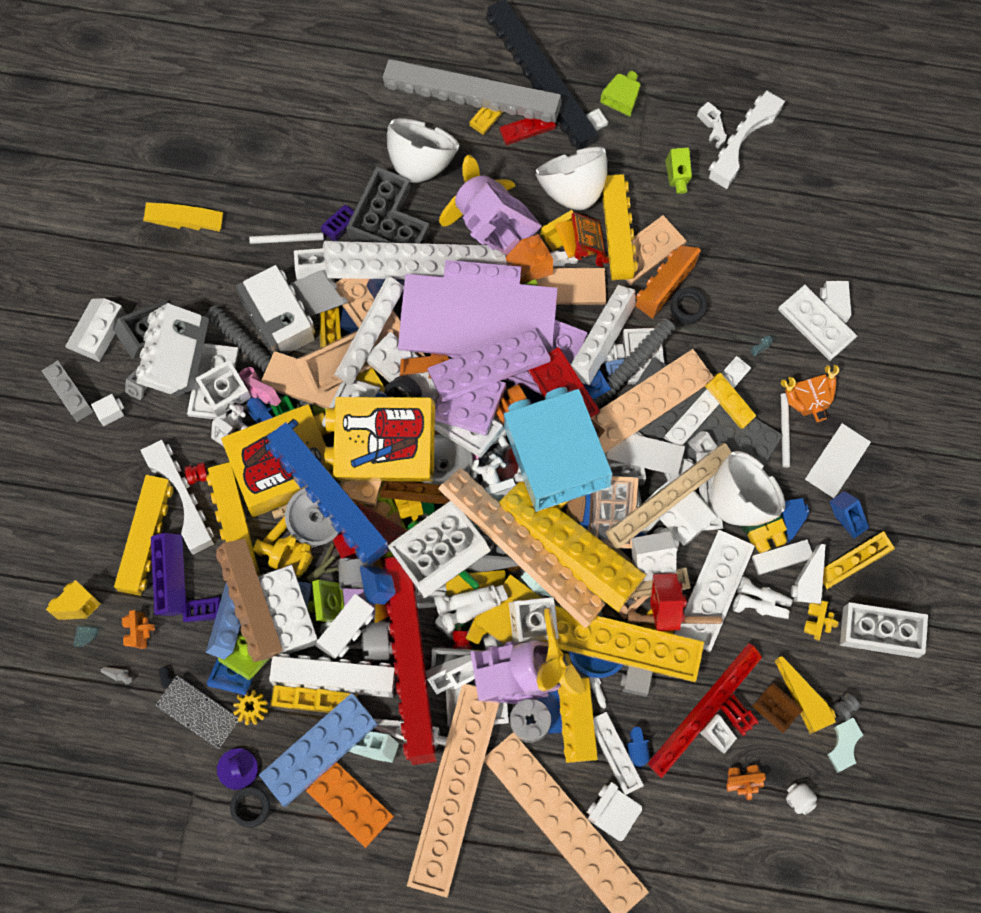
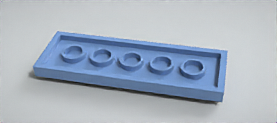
M351 693L259 776L281 805L286 807L371 732L378 723L356 696Z

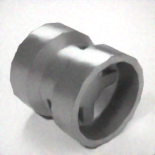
M845 693L841 697V701L836 702L832 709L841 719L847 721L851 717L852 711H857L861 706L851 694Z

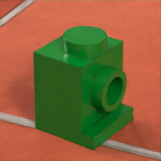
M288 396L280 398L281 402L277 406L270 404L275 417L294 410Z

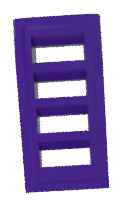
M346 205L341 207L321 226L322 232L333 241H338L347 231L346 228L351 217H347L344 212L346 211L350 215L354 213ZM340 217H343V218H344L345 220H347V221H346V222L342 221V220L340 219Z
M221 598L186 602V613L183 614V622L215 620ZM208 605H210V614H208ZM192 606H194V616H191ZM199 606H201V615H199Z

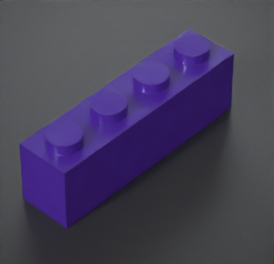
M162 533L151 536L155 615L162 616L186 613L182 535Z

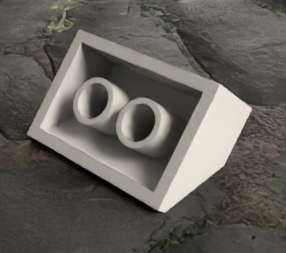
M105 298L91 299L65 347L100 362L115 335L113 329L118 318L126 315L122 306Z
M675 475L674 477H672L658 490H656L650 497H652L654 494H656L658 491H660L662 488H664L678 476ZM693 491L660 516L659 519L684 546L698 536L718 516Z
M355 594L319 638L316 646L334 659L338 655L342 657L349 649L346 646L351 639L355 641L362 632L359 630L364 623L368 625L374 617L372 614L374 608Z

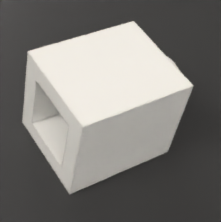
M112 394L91 404L103 426L124 416L121 411L124 409V406L120 399H115Z

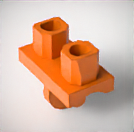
M136 610L129 611V615L122 617L123 627L130 628V634L123 637V645L145 649L147 648L146 638H150L149 631L155 630V625L149 624V618H145V613L136 612Z
M758 765L747 767V775L742 776L739 768H729L726 784L727 792L737 790L738 795L745 794L746 800H751L752 793H758V788L764 786L765 773L760 772Z

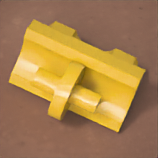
M822 601L821 604L810 603L808 615L818 617L817 623L806 621L804 632L813 635L815 640H820L823 625L826 626L825 632L831 633L832 627H838L839 624L838 621L833 620L834 613L829 612L828 618H825L828 604L825 601Z

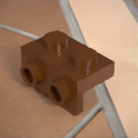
M773 683L752 705L753 708L782 733L789 728L796 717L803 711L795 701Z

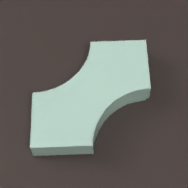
M854 718L834 727L837 741L834 749L827 755L837 773L856 763L854 747L863 734Z

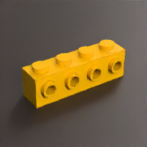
M581 678L585 690L581 695L575 696L562 685L558 689L566 763L598 760L589 678Z

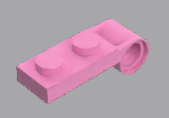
M247 367L239 373L241 380L252 397H258L264 403H270L274 406L281 402L275 390L262 383L252 367Z

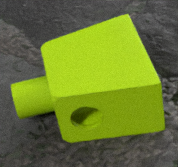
M629 71L627 76L617 74L603 90L600 102L631 116L641 85L636 81L638 75L633 71Z
M689 147L671 149L665 160L669 185L676 186L677 194H683L687 192V184L692 176Z

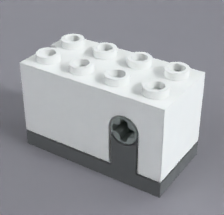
M276 265L235 286L240 301L271 355H273L274 351L287 355L314 341L313 333H315L310 316H306L303 304L300 300L297 301L293 287L288 285L283 270L279 271Z
M169 303L151 312L148 317L149 327L144 335L145 345L140 353L141 363L136 370V376H138L136 383L177 397L185 394V392L194 390L209 318Z

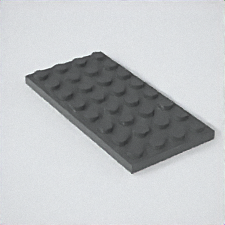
M653 357L635 386L667 365ZM702 388L638 432L643 434L644 437L668 442L664 439V436L706 391V388ZM719 404L684 443L685 449L682 458H687L697 463V452L688 442L700 431H704L710 434L717 446L726 443L732 453L734 451L747 453L765 466L783 435L756 418L740 429Z

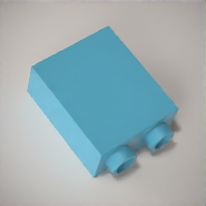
M565 387L557 388L545 395L546 400L531 404L530 400L527 399L520 400L511 404L508 407L509 412L504 413V428L535 512L611 486L612 472L579 389L568 392Z

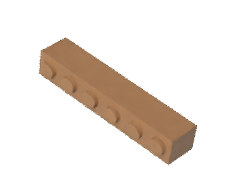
M245 539L225 542L216 550V557L218 562L221 563L222 575L229 588V597L233 600L235 615L240 621L241 633L248 645V654L252 657L253 662L269 659L273 656L276 657L283 650Z

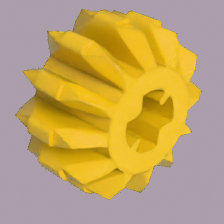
M253 690L251 696H249L248 692L244 695L245 698L238 695L237 699L240 703L233 704L234 707L239 708L233 712L234 715H240L238 717L239 722L245 719L246 725L250 724L251 719L253 724L256 725L257 717L260 720H264L261 712L268 713L266 708H262L268 704L266 700L261 701L264 696L259 694L256 697V691ZM254 703V711L251 712L249 710V712H247V705L250 704L252 706V704Z

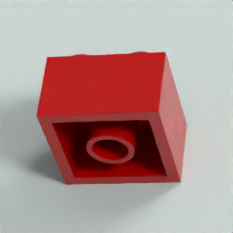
M677 573L653 574L650 607L657 631L680 630L681 622H684L683 607H686V596L682 595V582L678 581Z

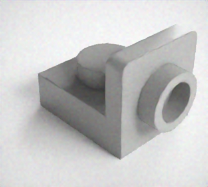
M135 370L126 379L125 392L141 400L147 386L136 383L138 376H136Z

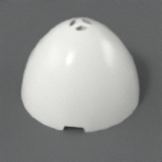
M405 118L393 119L388 125L387 149L390 159L398 174L410 179V182L419 183L433 178L449 165L458 150V141L438 127L433 130L425 127L424 122Z
M590 147L577 150V154L569 157L565 154L541 165L536 170V177L546 193L556 202L573 210L587 209L597 201L605 184L607 176L605 149L602 147Z
M734 451L722 462L713 479L711 503L715 514L721 520L733 525L756 526L779 517L785 510V500L773 476L769 477L762 469L764 465L747 453Z

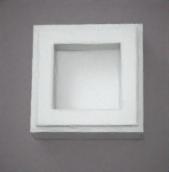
M599 108L586 115L596 130L608 125V121Z

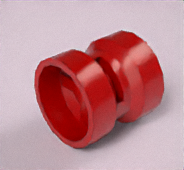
M204 462L194 467L191 465L185 467L189 485L195 484L197 481H207L206 475L208 474Z
M468 631L453 632L455 644L452 646V649L472 650L470 640L466 639Z

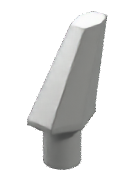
M103 667L101 669L103 674L116 681L122 680L125 684H129L132 681V678L128 676L127 669Z

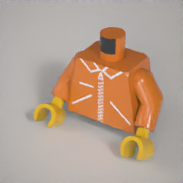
M827 365L825 367V372L829 374L827 377L825 374L798 383L795 382L794 378L788 377V385L786 380H782L781 385L786 388L785 393L788 404L798 412H801L803 416L813 414L816 422L827 419L824 410L828 409L834 401L836 391L835 375L839 372V368L834 365L832 372H830V366Z

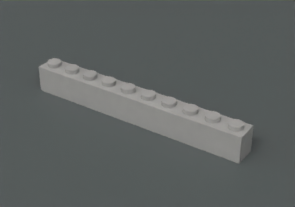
M391 59L388 60L383 75L385 87L391 90H403L410 94L417 93L424 97H436L443 101L450 100L458 104L465 103L476 108L484 107L492 111L507 112L510 115L517 114L529 119H541L544 122L556 123L561 106L560 94Z

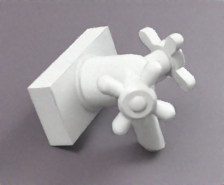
M495 454L489 456L493 460L491 464L484 467L478 466L479 460L473 461L470 477L474 479L476 474H482L486 486L484 490L489 495L516 486L513 478L503 482L499 480L496 469L498 466L503 469L506 467V464Z

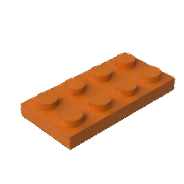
M337 762L306 790L365 848L394 818L387 809Z

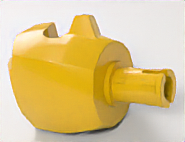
M294 535L278 539L274 546L257 539L253 548L254 552L256 551L268 556V566L276 570L292 565L297 578H300L303 572H306L313 559L311 555L312 547L306 543L295 542L296 536Z

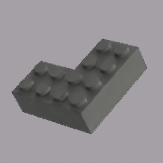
M376 167L346 228L348 238L358 242L425 244L430 233L429 223L400 212L410 192V179Z

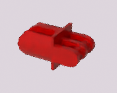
M733 694L730 697L731 700H726L725 705H721L719 708L730 719L731 725L742 736H745V732L751 731L754 724L758 725L759 722L753 716L751 710L748 711ZM748 716L751 720L747 722L744 717ZM740 721L744 724L742 728L738 724Z

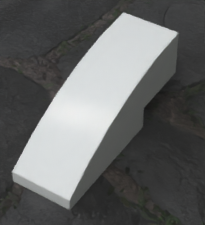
M471 655L447 661L426 671L427 680L436 694L452 686L457 689L475 679Z

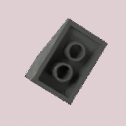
M166 300L118 318L113 330L132 359L139 358L141 350L144 348V335L149 327L148 317L150 313L167 304Z

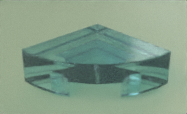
M770 336L764 337L760 344L751 349V353L754 356L770 347L773 341Z
M77 626L73 646L82 647L96 637L98 629Z

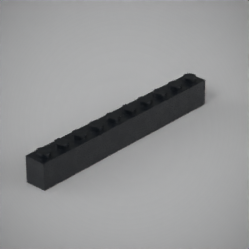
M501 0L487 7L486 20L488 24L494 27L496 36L502 39L505 49L511 52L516 65H520L525 78H529L532 88L561 95V106L557 121L562 132L568 135L571 145L580 150L596 143L598 138L597 130L507 0Z

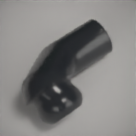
M169 667L159 669L162 687L167 690L174 679L170 678Z

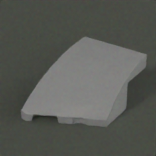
M325 270L315 272L290 283L297 299L304 306L306 316H312L348 302L345 297L341 298L337 293L336 284L330 278H327Z

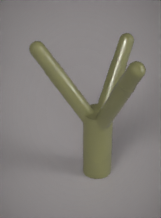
M333 543L330 545L320 567L306 577L310 583L323 573L339 571L338 567L325 569L335 559L334 555L329 558L335 546Z

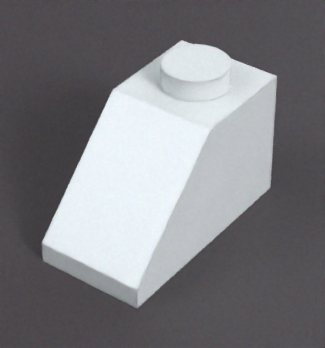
M826 281L823 288L820 289V298L843 322H847L851 317L849 282Z

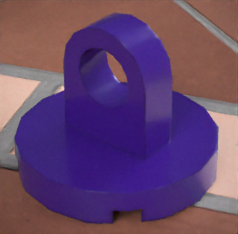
M241 748L231 749L224 753L217 765V776L220 782L232 790H241L249 787L258 774V763L255 757L249 751Z

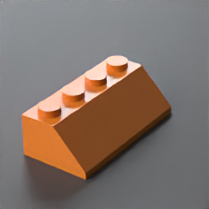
M681 245L676 251L673 249L667 257L669 260L666 264L662 263L659 266L658 274L648 280L647 288L644 291L641 289L637 294L635 307L654 319L694 268L701 250Z

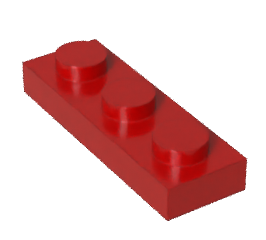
M525 118L502 126L499 131L507 146L556 128L555 122H544L536 118Z

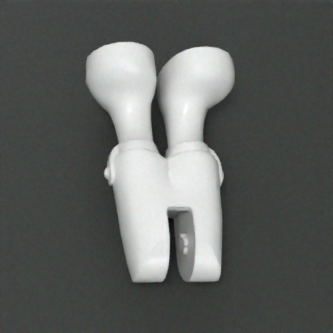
M741 578L737 592L742 594L737 595L734 601V612L740 613L745 608H755L761 615L788 619L790 611L775 606V603L790 607L792 605L791 598L777 593L769 587L760 589L754 586L749 578ZM743 594H751V595L757 596V597H759L760 599H762V601H761V600L758 601V600L752 599V598H750V597H748V596H746V595H743Z

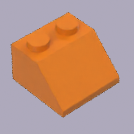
M539 234L521 239L506 256L508 266L521 267L520 284L553 274V257Z

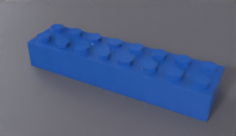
M287 422L267 436L269 441L267 445L270 448L271 454L275 459L280 458L282 467L288 474L292 472L296 484L301 489L305 488L306 495L313 504L317 502L320 513L325 518H330L331 525L335 531L343 533L345 543L350 548H355L356 555L363 564L367 562L371 566L388 552L387 541Z

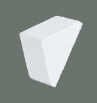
M715 715L700 732L702 736L724 754L737 739L719 715Z

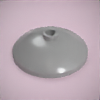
M442 434L435 435L434 482L423 483L442 485L460 467L470 474L473 464L471 452ZM446 464L447 468L442 469L440 466Z
M304 489L298 491L289 500L285 511V522L291 535L296 536V539L301 543L314 546L333 540L339 533L332 527L330 518H325L320 513L317 502L313 504L307 497ZM314 512H317L319 514V518L317 520L312 519V514Z

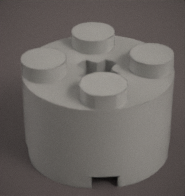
M341 558L338 564L340 590L343 591V589L348 588L364 589L360 567L369 566L368 563L365 562L363 564L359 558L353 560L351 558ZM377 561L374 562L371 566L377 567Z
M369 622L368 625L364 623L360 627L363 633L361 644L364 661L371 663L389 661V658H392V642H388V639H390V622Z
M525 699L513 708L510 715V725L514 735L519 740L527 743L537 742L543 739L550 729V712L542 702L534 699ZM534 717L535 724L527 725L526 718Z

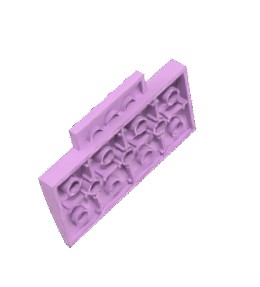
M445 260L444 277L406 274L398 350L461 356L535 328L545 349L549 353L552 351L557 288L520 284L521 267Z

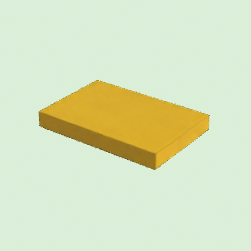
M512 575L502 585L508 599L500 602L499 606L481 613L475 621L477 626L504 646L505 643L513 640L509 603L542 599V597Z

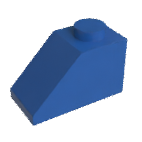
M843 491L830 501L835 517L852 538L855 539L869 529L859 499Z
M803 498L785 501V510L780 514L787 529L784 532L787 539L786 543H789L794 538L809 514L808 506L804 504Z
M360 567L366 603L385 604L395 594L392 575L380 567Z

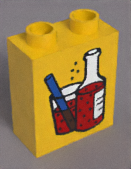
M335 397V408H327L325 416L326 430L334 432V447H326L324 454L325 469L333 471L334 478L340 481L434 482L435 402L432 398Z
M307 404L221 438L253 518L288 504L292 496L302 490L294 481L295 478L292 472L288 474L282 467L280 458L275 459L269 451L267 436L287 422L324 466L326 445L322 437L330 435L331 432H328L326 427L322 426V421L325 417L323 412L313 416L310 406ZM328 471L329 474L333 477V471ZM334 478V480H335L338 484H340V483H339V480L336 479V478Z

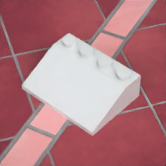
M449 501L388 545L390 551L424 598L490 552L483 537L452 501Z

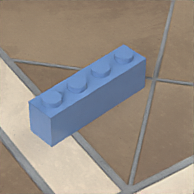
M227 582L206 653L221 659L227 658L233 652L240 628V621L235 615L233 600L229 597Z

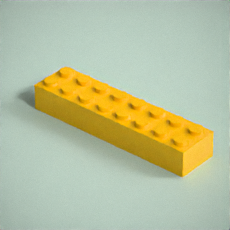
M518 482L499 501V505L506 512L512 514L514 520L521 526H524L535 540H539L549 553L554 554L562 566L569 568L572 575L578 581L585 583L590 591L616 611H619L646 577V574L556 506L535 512L524 482Z

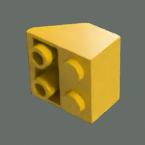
M75 580L64 587V592L59 597H55L49 602L46 610L58 620L87 619L101 604Z

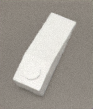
M825 544L816 546L796 579L795 585H792L791 597H794L793 602L821 604Z

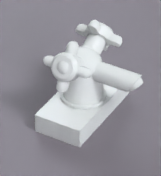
M230 404L229 408L232 409V413L228 414L224 420H221L219 417L214 419L211 433L213 440L223 446L222 437L232 434L236 428L239 430L248 428L241 418L246 416L243 412V406Z

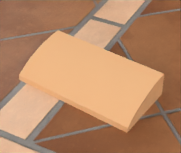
M357 331L295 359L300 373L314 394H318L343 382L334 374ZM365 361L359 373L371 368L372 366H370Z

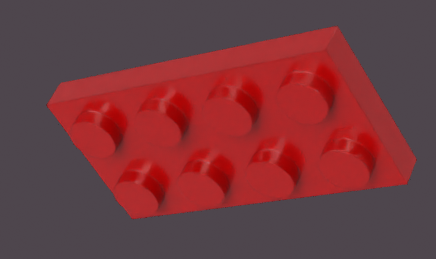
M559 347L548 353L550 362L527 370L544 398L548 392L557 388L565 387L568 392L579 389L590 418L600 413V410Z

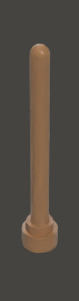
M636 611L627 612L628 624L654 623L653 615H640ZM684 616V622H681V624H721L723 619L720 616Z

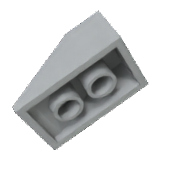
M477 526L476 530L485 540L490 552L467 567L465 571L486 572L519 566Z

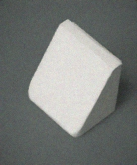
M700 431L688 442L697 453L711 452L718 447L710 434L704 431Z

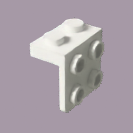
M611 782L608 786L604 785L598 795L601 798L597 804L593 802L587 813L590 815L587 820L618 841H622L641 813L642 807L617 790L618 787Z

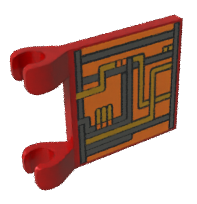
M573 212L571 216L576 242L575 258L582 260L581 256L587 257V250L597 253L596 265L603 267L602 262L609 263V258L604 251L600 221Z

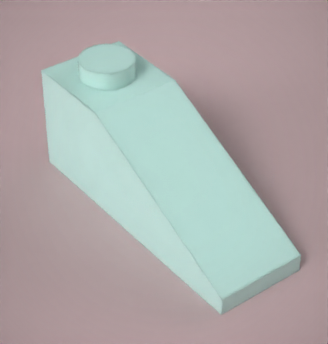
M369 732L348 752L393 763L399 743L389 734Z

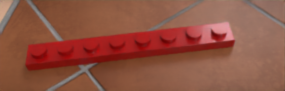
M748 643L648 762V765L657 776L662 778L720 709L719 707L725 703L762 659L755 646Z

